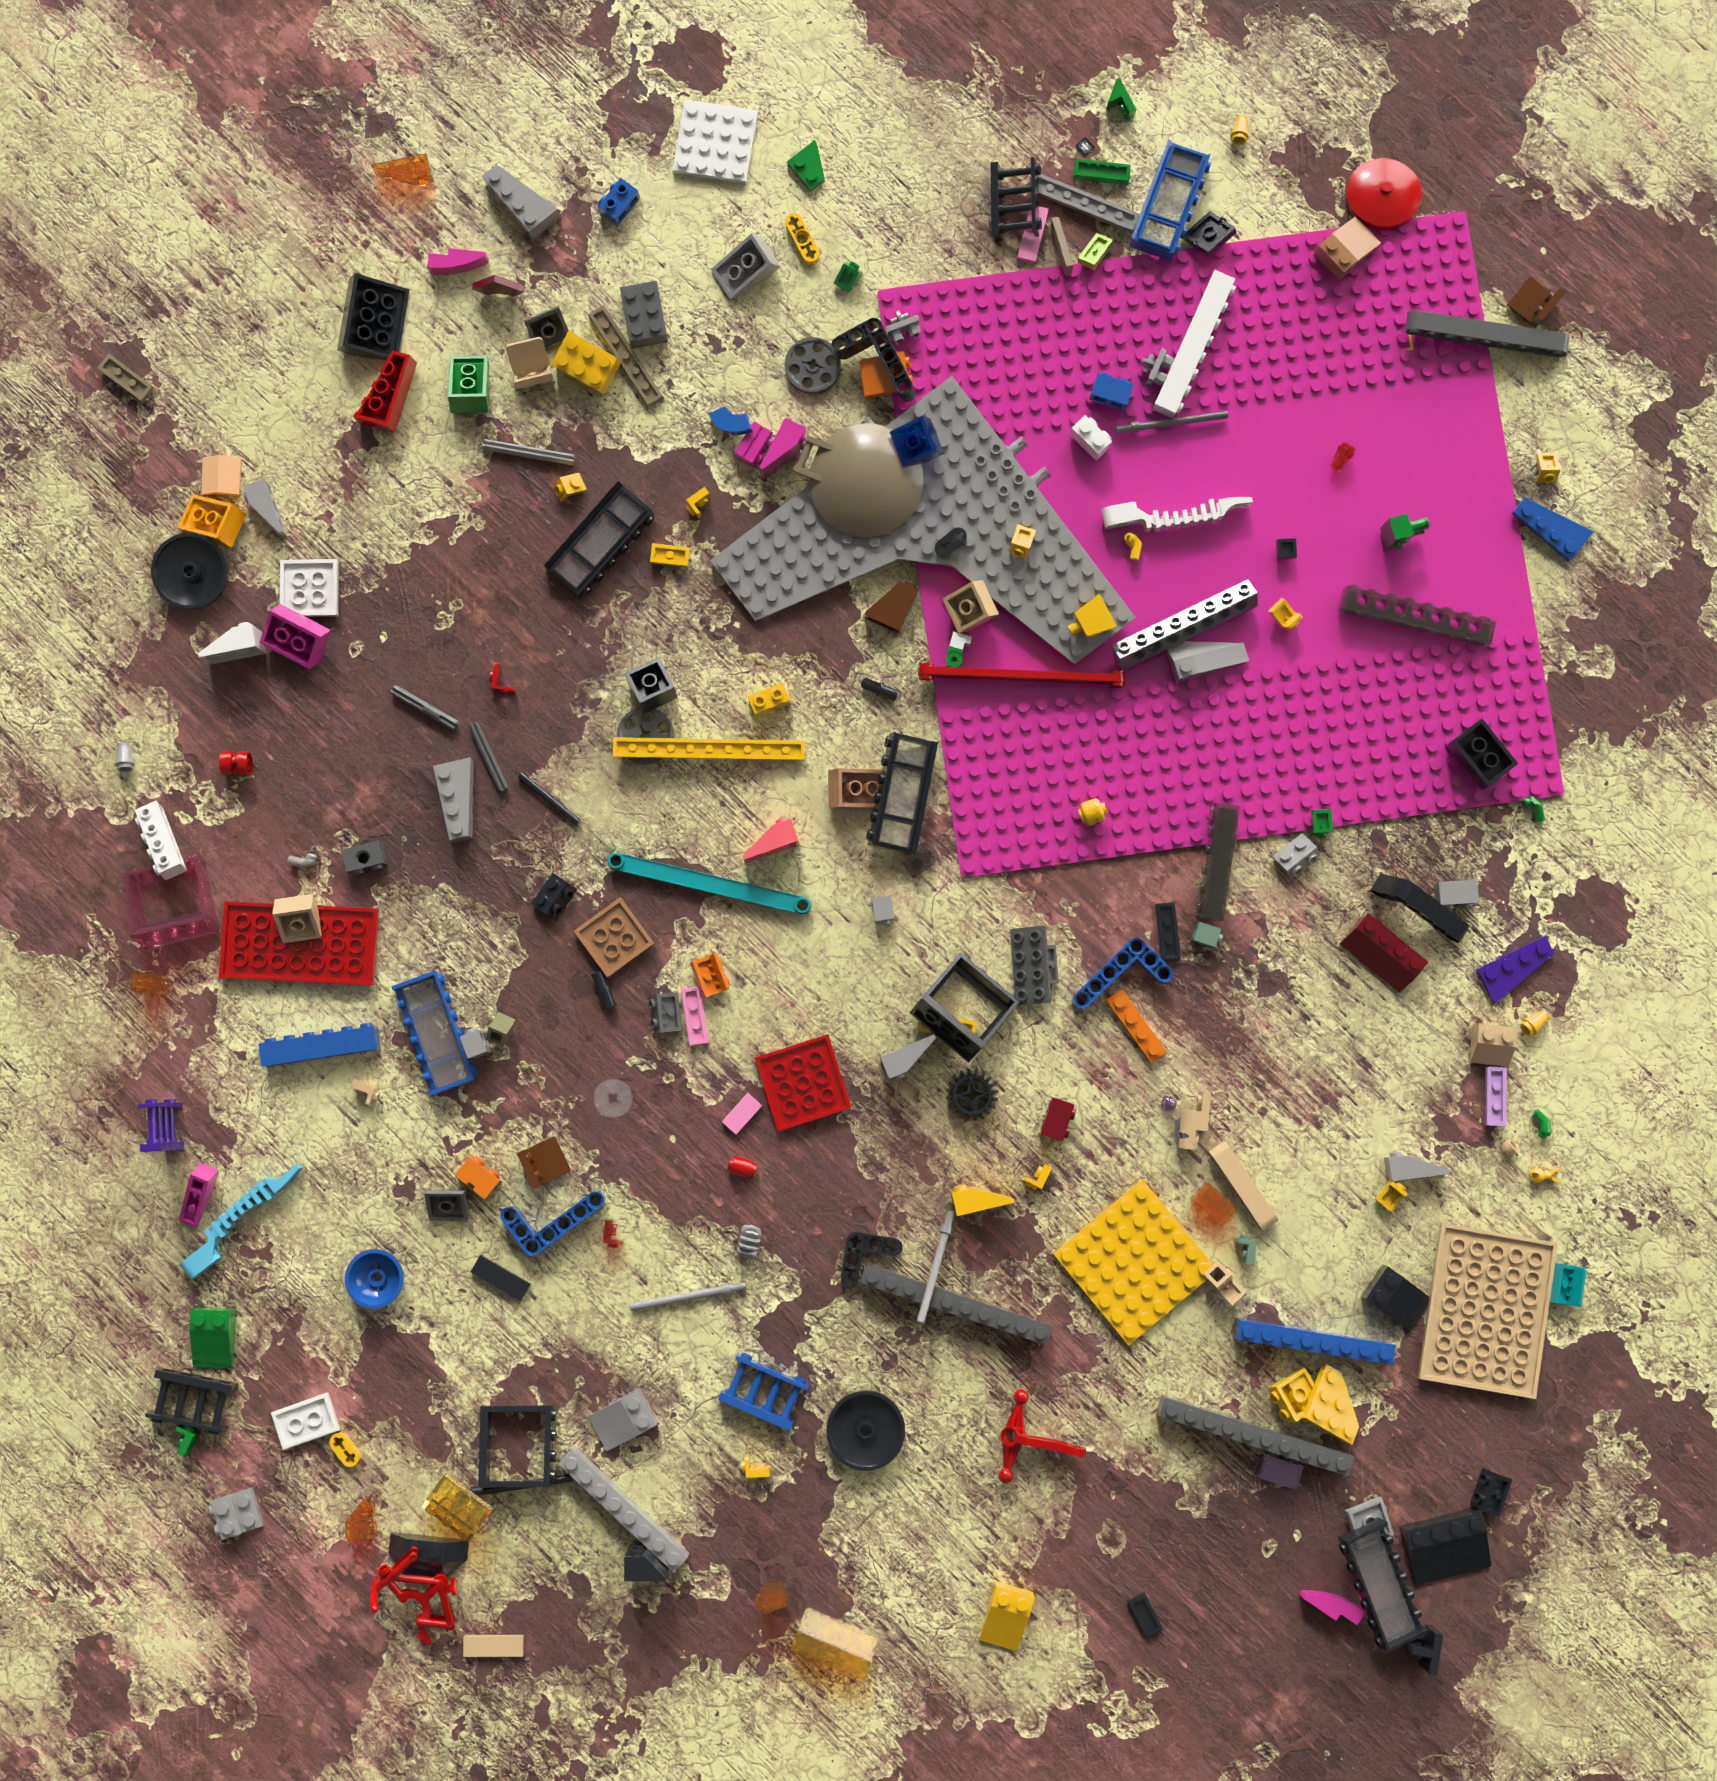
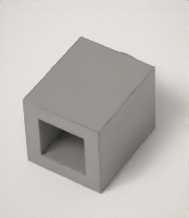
M891 896L872 898L875 923L879 922L880 925L891 924V920H894Z

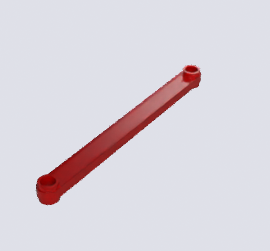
M920 663L918 667L919 680L931 681L936 677L1109 684L1111 688H1124L1126 681L1125 671L1112 670L1109 674L934 667L933 663Z

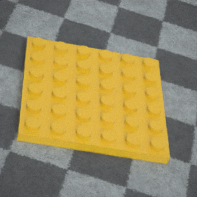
M1143 1179L1053 1253L1128 1346L1207 1280L1204 1273L1213 1266L1212 1262Z

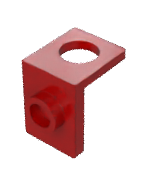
M495 663L494 671L490 672L489 682H492L491 688L493 691L516 694L517 691L514 688L499 686L502 666L499 663Z

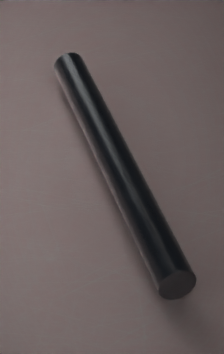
M521 772L518 778L568 820L576 826L580 823L581 819L525 773Z

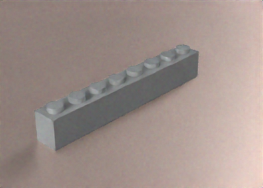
M575 1445L561 1459L558 1464L673 1573L688 1558L689 1552Z

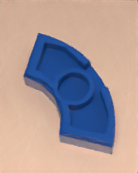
M726 406L709 413L710 419L721 431L731 433L732 435H744L753 432L749 416L746 413L741 415L732 414Z

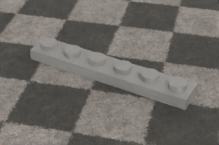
M1038 175L1039 196L1127 232H1133L1140 215L1139 213L1045 175Z

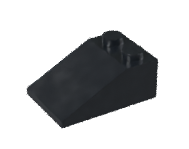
M1383 1264L1361 1295L1363 1299L1409 1331L1428 1305L1430 1298L1403 1276Z

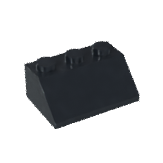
M640 1541L630 1544L624 1556V1581H665L669 1568Z

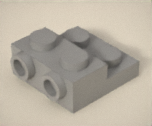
M253 1487L216 1498L211 1501L209 1506L210 1515L215 1517L217 1522L214 1526L215 1533L221 1537V1540L264 1525Z

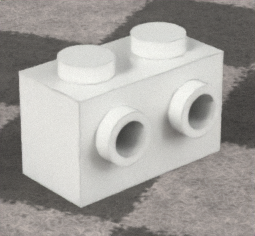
M1084 415L1072 427L1070 436L1097 461L1110 448L1112 443L1111 437L1106 431H1101L1097 427L1098 425L1094 419Z

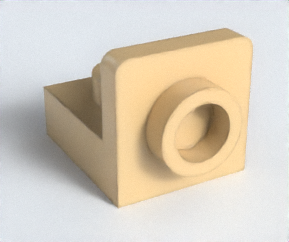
M358 1079L353 1080L351 1087L356 1089V1093L364 1096L368 1093L365 1105L372 1106L373 1103L378 1101L380 1092H378L379 1087Z

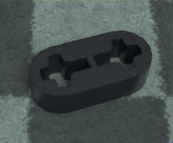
M960 527L954 528L935 544L936 555L946 558L961 547L967 539L965 530ZM954 533L963 534L961 541L957 539L952 543L951 540L955 538ZM950 543V545L947 547L946 553H944L943 551L939 552L940 544L945 546L946 544Z

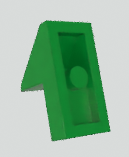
M1119 77L1115 81L1106 110L1119 105L1120 113L1125 115L1128 121L1134 118L1136 107Z

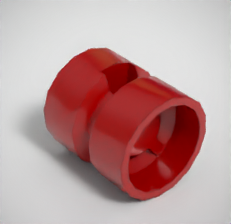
M234 751L221 752L219 758L221 775L234 776L235 773L238 776L251 775L253 768L251 752L239 751L237 754Z

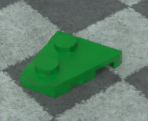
M815 140L787 161V165L810 192L825 181Z

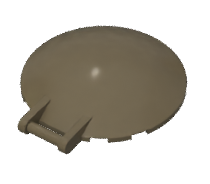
M863 423L843 428L830 436L825 442L809 435L806 436L805 446L797 465H794L792 471L809 478L810 492L814 505L830 526L852 537L869 538L883 536L895 531L912 516L922 496L923 470L915 449L901 434L883 425ZM814 445L818 447L810 469L806 470L804 466Z

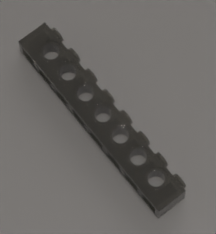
M1349 585L1343 589L1338 612L1482 647H1487L1492 643L1496 621H1492L1491 618L1486 616L1475 617L1472 616V613L1464 611L1458 613L1449 607L1438 608L1432 603H1417L1412 598L1401 599L1395 594H1380L1375 589H1368L1367 591L1361 589L1358 585ZM1359 597L1363 598L1365 605H1360L1357 599ZM1376 602H1381L1384 610L1378 609ZM1395 606L1402 609V614L1396 613ZM1418 611L1421 619H1417L1413 612ZM1432 615L1439 618V623H1435L1432 620ZM1451 620H1455L1458 623V628L1451 625ZM1470 624L1476 627V632L1470 630Z

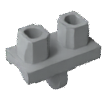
M899 310L895 311L896 317L890 319L891 325L886 326V333L894 345L904 341L903 332L908 331L910 338L920 335L918 315L909 318L908 313L901 315Z
M1164 348L1161 349L1156 362L1153 361L1155 358L1153 354H1150L1148 358H1142L1140 362L1144 366V373L1147 374L1149 369L1152 370L1146 383L1149 386H1152V383L1163 386L1167 374L1158 370L1160 366L1170 370L1174 358L1167 355V350Z

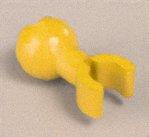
M1534 1168L1530 1171L1529 1176L1534 1183H1541L1543 1180H1550L1556 1183L1561 1182L1560 1179H1555L1551 1176L1556 1172H1561L1560 1169H1551L1549 1172H1544L1540 1168Z

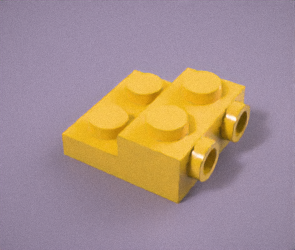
M1303 1367L1269 1387L1271 1391L1269 1396L1274 1403L1278 1404L1281 1409L1279 1415L1284 1421L1291 1423L1297 1422L1302 1418L1314 1387V1382L1306 1368Z

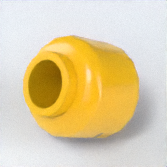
M1096 798L1081 803V808L1078 809L1082 823H1086L1088 826L1103 822L1105 820L1104 814L1108 813L1105 803L1100 804V801Z

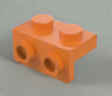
M717 953L690 962L703 999L730 989L729 979L722 968L723 962Z

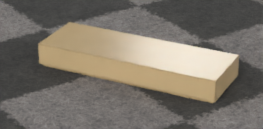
M464 1635L463 1657H523L524 1635Z

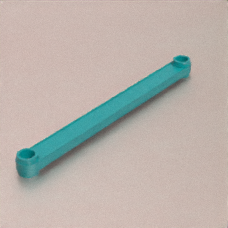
M612 853L608 858V865L617 871L801 915L807 914L811 909L809 899L802 896L622 853ZM614 857H621V864L619 866L612 865ZM800 901L808 903L806 910L800 911L797 908Z

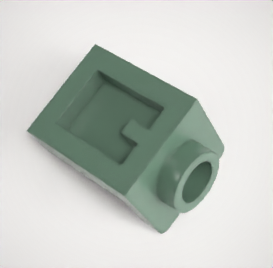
M1240 1235V1238H1235L1234 1242L1245 1244V1248L1242 1247L1240 1258L1243 1259L1242 1263L1254 1265L1257 1242L1252 1241L1251 1236Z

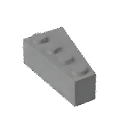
M471 757L433 766L449 840L453 843L472 839L473 773L475 761Z

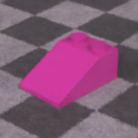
M788 418L784 419L759 467L762 479L765 480L798 456L801 450L803 451L807 436L806 427Z

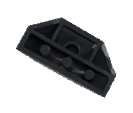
M391 1532L388 1553L396 1564L410 1551L411 1547L415 1546L418 1548L417 1560L412 1562L402 1574L428 1577L445 1574L448 1577L467 1561L469 1540Z

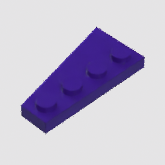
M1543 936L1475 970L1492 1003L1495 1004L1551 957L1554 951L1547 937Z

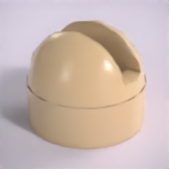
M1511 1139L1504 1142L1501 1147L1502 1152H1505L1506 1156H1513L1519 1152L1518 1147Z

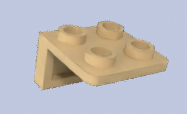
M541 337L506 346L516 389H526L532 385L546 384L553 380L551 366Z

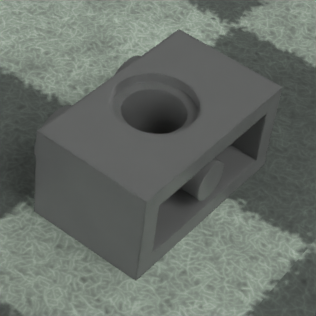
M379 840L341 850L346 872L353 874V876L364 874V870L371 869V871L381 870L384 865H388L383 843ZM368 854V862L362 864L361 857Z

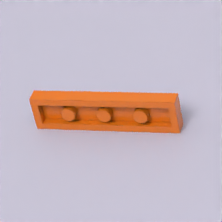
M1122 989L1106 999L1108 1005L1150 1063L1167 1052Z

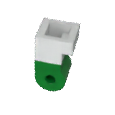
M953 632L945 663L947 667L960 668L962 665L961 655L964 646H970L971 636Z

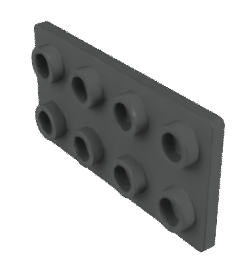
M1046 926L1011 929L1014 995L1019 1001L1017 1005L1050 1003V984H1059L1056 945H1047Z

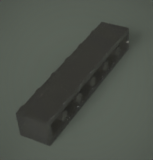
M1214 803V806L1210 808L1209 818H1212L1211 826L1208 825L1206 833L1209 841L1208 845L1206 844L1204 847L1206 862L1201 867V875H1204L1203 883L1200 882L1198 894H1201L1200 902L1197 901L1195 909L1198 917L1224 921L1240 806Z

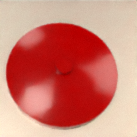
M1380 158L1363 163L1353 172L1346 187L1345 197L1351 214L1354 217L1356 216L1365 226L1377 230H1391L1405 225L1414 217L1421 202L1422 190L1417 176L1409 167L1393 159Z

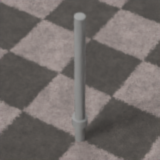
M947 1211L945 1222L941 1225L939 1232L941 1234L916 1321L920 1324L925 1322L948 1236H951L953 1228L951 1226L955 1215L952 1211Z
M745 1282L731 1285L730 1283H725L720 1287L630 1303L631 1311L720 1294H723V1296L731 1295V1292L746 1290Z

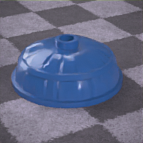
M370 1249L359 1253L351 1260L345 1273V1287L349 1296L358 1305L370 1309L382 1308L392 1303L399 1296L404 1284V1272L400 1262L391 1253L380 1249ZM376 1274H380L382 1276L380 1281L376 1280Z

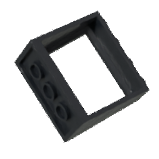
M960 952L909 1013L969 1063L1013 1011L1019 1001L1013 994L1001 987L997 981L989 977L983 969L977 967L969 957ZM954 971L1002 1010L980 1037L932 998Z

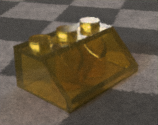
M448 1473L444 1474L422 1505L429 1515L435 1516L445 1527L452 1529L461 1539L470 1542L493 1510L492 1506Z

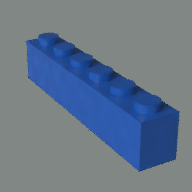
M372 1023L360 1024V1028L353 1029V1026L341 1027V1031L334 1032L333 1029L322 1030V1034L315 1035L314 1032L302 1033L303 1037L295 1038V1035L283 1036L284 1040L276 1041V1038L264 1039V1043L258 1044L261 1067L381 1049L378 1026H372Z

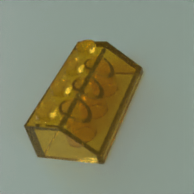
M806 1607L791 1642L790 1650L864 1681L879 1637Z

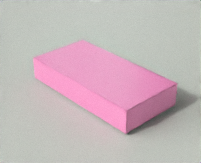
M747 1093L722 1122L737 1134L762 1105Z

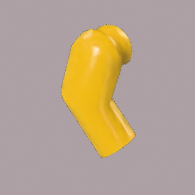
M1127 533L1124 540L1131 548L1130 559L1139 561L1142 542L1135 534Z

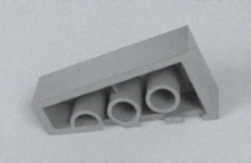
M496 164L482 175L486 186L531 240L535 239L561 218L558 208Z

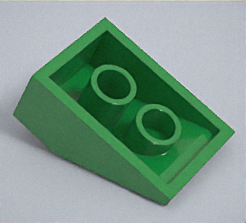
M450 356L448 401L451 413H489L488 356Z
M197 1307L190 1310L189 1332L193 1367L233 1368L236 1308Z

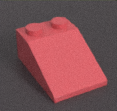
M785 817L776 820V824L772 825L742 856L745 864L800 845L791 819L787 820Z

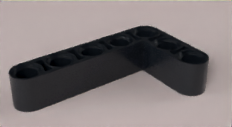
M870 318L833 339L832 348L841 360H846L874 345L900 398L905 402H909L916 397V389L878 318Z
M1379 874L1370 890L1378 897L1402 903L1454 942L1460 943L1470 927L1457 915L1409 880Z

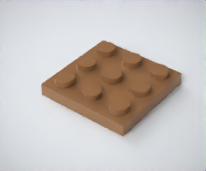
M621 897L574 930L607 978L655 944Z

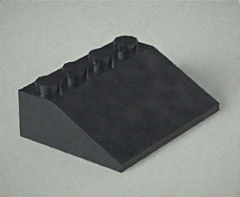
M354 273L348 282L337 351L380 360H387L392 350L399 352L410 289Z
M1475 1507L1399 1526L1414 1585L1491 1567L1482 1511Z

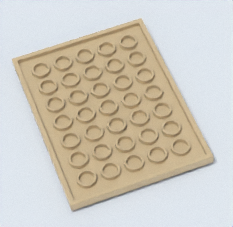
M1440 1222L1418 1378L1536 1399L1558 1243Z

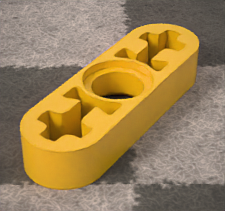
M796 213L789 214L785 220L786 229L806 264H816L819 260V251L802 218ZM791 220H794V222H797V228H798V231H797V232H796V229H795L794 225H793V224L791 225ZM800 235H805L808 240L806 243L801 244L797 241V238ZM809 247L811 254H814L813 259H811V257H807L808 252L806 248Z

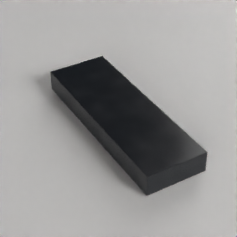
M1175 902L1155 904L1160 957L1163 961L1181 959Z
M483 1255L479 1256L470 1271L519 1301H522L531 1285L530 1282Z

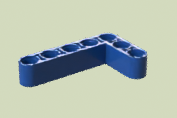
M1133 938L1073 995L1072 1005L1077 1009L1088 1007L1134 961L1158 983L1170 981L1173 976L1172 969L1144 940ZM1132 942L1140 944L1139 952H1134L1131 949ZM1119 955H1124L1127 958L1125 965L1118 963L1117 958ZM1147 955L1152 956L1154 959L1152 966L1145 963ZM1106 968H1109L1113 971V977L1111 979H1108L1104 976V970ZM1160 969L1166 970L1168 974L1165 980L1158 976ZM1091 982L1099 984L1098 992L1091 991ZM1078 995H1083L1086 998L1085 1005L1080 1006L1077 1004L1076 998Z
M601 1191L590 1193L537 1233L522 1212L515 1206L504 1208L501 1211L500 1217L522 1250L529 1256H535L603 1207L606 1203V1196ZM593 1195L601 1197L600 1205L592 1203ZM578 1206L585 1209L583 1217H579L576 1214ZM508 1210L514 1211L515 1218L513 1220H509L506 1217ZM562 1218H566L570 1222L567 1229L562 1228L560 1225ZM519 1226L526 1228L525 1236L518 1234L517 1229ZM546 1230L553 1232L554 1237L552 1240L545 1238ZM531 1241L536 1242L538 1245L536 1252H532L529 1249Z

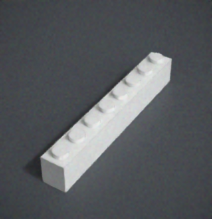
M1214 270L1152 410L1170 418H1174L1175 413H1180L1184 405L1181 400L1183 396H1188L1191 386L1188 384L1190 380H1195L1199 371L1196 369L1198 363L1202 364L1206 355L1203 350L1205 346H1210L1214 337L1211 336V332L1213 329L1217 330L1220 324L1219 314L1220 312L1224 314L1228 303L1225 302L1227 296L1232 297L1236 288L1233 285L1235 278Z

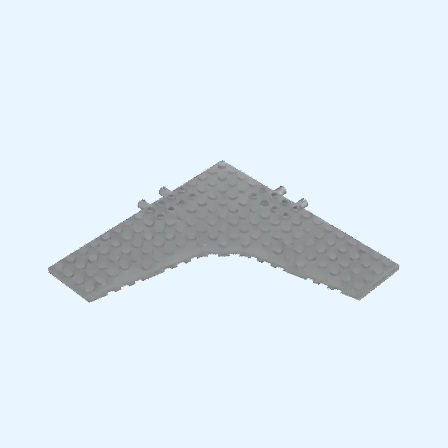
M953 376L949 377L886 426L895 430L909 441L922 465L924 478L922 496L916 510L907 522L903 523L895 531L883 536L858 538L846 535L830 526L817 511L809 484L710 560L755 621H759L780 610L789 608L801 601L810 599L817 594L824 593L898 560L945 565L959 571L970 582L983 580L991 598L1024 623L1030 630L1035 632L1074 665L1136 619L1039 491L1038 485L1051 477L1050 473L1046 471L1047 469L1042 467V469L1030 477L1015 459L1016 454L1028 447L1026 441L1019 437L1010 446H1005ZM871 417L866 418L867 423L875 424ZM1017 525L1036 530L1027 559L1009 554ZM957 527L963 528L967 534L966 542L946 558L937 556L935 553L937 541L952 529ZM954 533L955 538L951 541L952 543L957 539L961 541L963 534ZM950 543L946 544L945 546L940 544L939 552L943 551L944 553H946L947 547L950 545ZM1100 594L1117 627L1114 630L1090 638H1086L1083 632L1072 636L1067 626L1077 621L1074 613Z

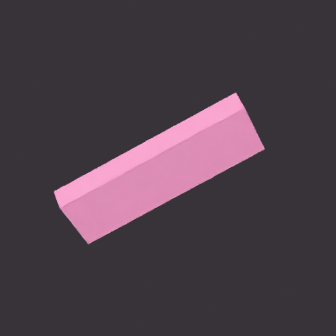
M1039 206V218L1042 220V229L1039 230V237H1035L1032 229H1024L1017 257L1018 260L1036 263L1048 208ZM1032 210L1028 213L1027 221H1032Z
M698 986L681 989L689 1045L708 1044L709 1039L700 989Z

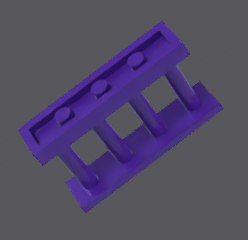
M157 1099L145 1100V1104H138V1108H147L148 1140H146V1144H140V1152L185 1149L184 1141L178 1142L177 1138H175L174 1107L183 1106L182 1103H176V1099H166L164 1103H157Z

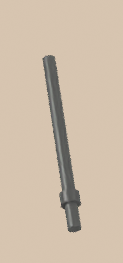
M1228 411L1143 423L1138 421L1130 422L1128 425L1115 426L1116 434L1126 432L1133 434L1139 433L1141 430L1228 419Z

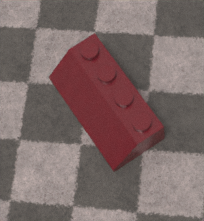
M1369 913L1363 914L1339 943L1399 993L1428 964L1425 958Z

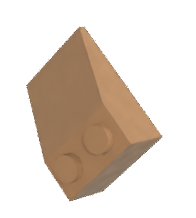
M1355 216L1319 244L1314 254L1340 281L1374 251L1381 242Z
M847 768L828 770L829 808H875L873 799L875 792H878L879 784H877V779L882 770ZM890 789L886 808H890Z

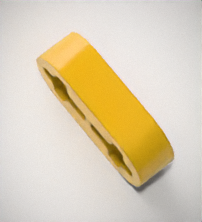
M343 1432L334 1434L329 1441L330 1447L341 1462L347 1467H353L358 1464L361 1459V1453L348 1435ZM336 1437L338 1439L343 1438L342 1445L337 1446L335 1444L337 1441ZM348 1453L355 1454V1462L353 1460H347V1458L349 1457Z

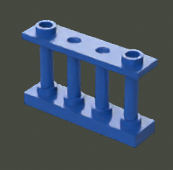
M742 1352L741 1355L737 1353L735 1359L740 1361L729 1389H726V1391L721 1390L718 1400L790 1431L793 1425V1420H790V1414L801 1388L807 1391L809 1384L806 1383L807 1380L799 1376L793 1378L752 1360L753 1356ZM747 1365L758 1369L747 1397L742 1399L736 1396V1390ZM765 1373L776 1377L765 1405L762 1404L761 1407L754 1404V1398ZM784 1380L793 1384L794 1387L783 1412L777 1414L772 1412V1406Z

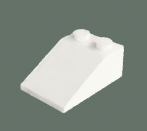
M249 622L240 623L237 627L231 628L199 652L198 657L211 665L266 654L265 646L260 644L262 631Z

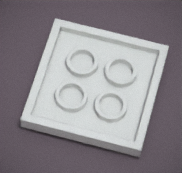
M337 559L280 560L281 605L305 617H338L339 561Z

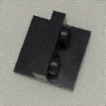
M1425 1624V1628L1429 1630V1633L1423 1636V1640L1416 1639L1404 1645V1647L1413 1654V1657L1419 1659L1420 1666L1428 1674L1437 1676L1443 1634L1433 1625Z

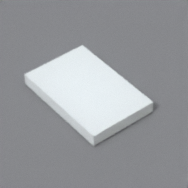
M328 1392L271 1412L283 1450L340 1430Z

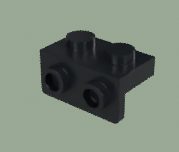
M552 873L531 904L552 919L557 920L568 902L573 898L577 889Z

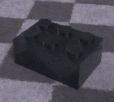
M1483 718L1446 744L1481 790L1489 787L1518 764Z

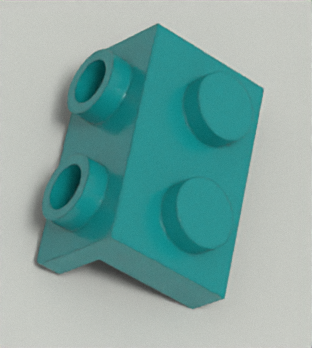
M1555 1263L1550 1302L1581 1307L1587 1269Z

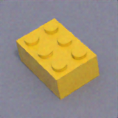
M568 331L551 365L605 395L622 361Z

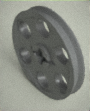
M808 337L801 339L789 349L786 355L785 373L787 379L800 392L806 394L823 393L833 387L840 376L841 360L835 354L832 344L822 338ZM821 344L823 351L816 353L813 350V346ZM796 349H804L805 355L797 357L795 355ZM833 357L836 359V364L829 366L826 364V359ZM812 362H815L817 367L811 370L808 364L811 365ZM792 366H798L800 372L793 375L789 369ZM825 374L831 377V381L826 384L820 380L821 376ZM805 379H810L813 385L806 388L802 385V382Z
M636 708L628 712L621 719L617 728V737L640 738L643 736L641 726L646 733H651L648 738H674V730L668 717L657 709L649 711L653 714V719L650 722H645L642 719V710ZM634 720L636 723L635 728L632 730L626 729V721ZM661 723L668 725L666 733L658 731V726ZM663 758L628 759L638 764L648 765L659 762Z

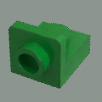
M855 262L843 263L834 284L850 293L863 271L859 269L860 266Z
M1332 809L1312 810V830L1310 835L1316 834V838L1328 837L1327 834L1333 832Z
M186 1425L176 1427V1431L185 1435L178 1442L177 1447L179 1449L176 1454L182 1457L190 1454L200 1434L199 1431L195 1430L196 1427Z

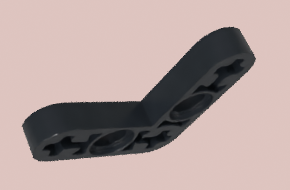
M850 1233L846 1241L841 1284L847 1289L854 1288L857 1285L863 1251L897 1256L903 1249L901 1241L897 1238L875 1234ZM854 1235H857L858 1239L861 1240V1243H857L856 1250L860 1249V1253L855 1251L848 1252V1248L852 1249L853 1242H850V1238H854ZM877 1238L880 1241L878 1249L870 1248L869 1241L871 1239ZM883 1239L887 1240L886 1244L890 1245L895 1241L899 1249L891 1252V1248L885 1247L886 1251H881ZM852 1254L858 1258V1263L854 1266L847 1263V1257ZM845 1267L857 1269L856 1273L852 1272V1278L855 1279V1282H851L850 1285H847V1281L844 1280V1277H848L849 1270L845 1271Z

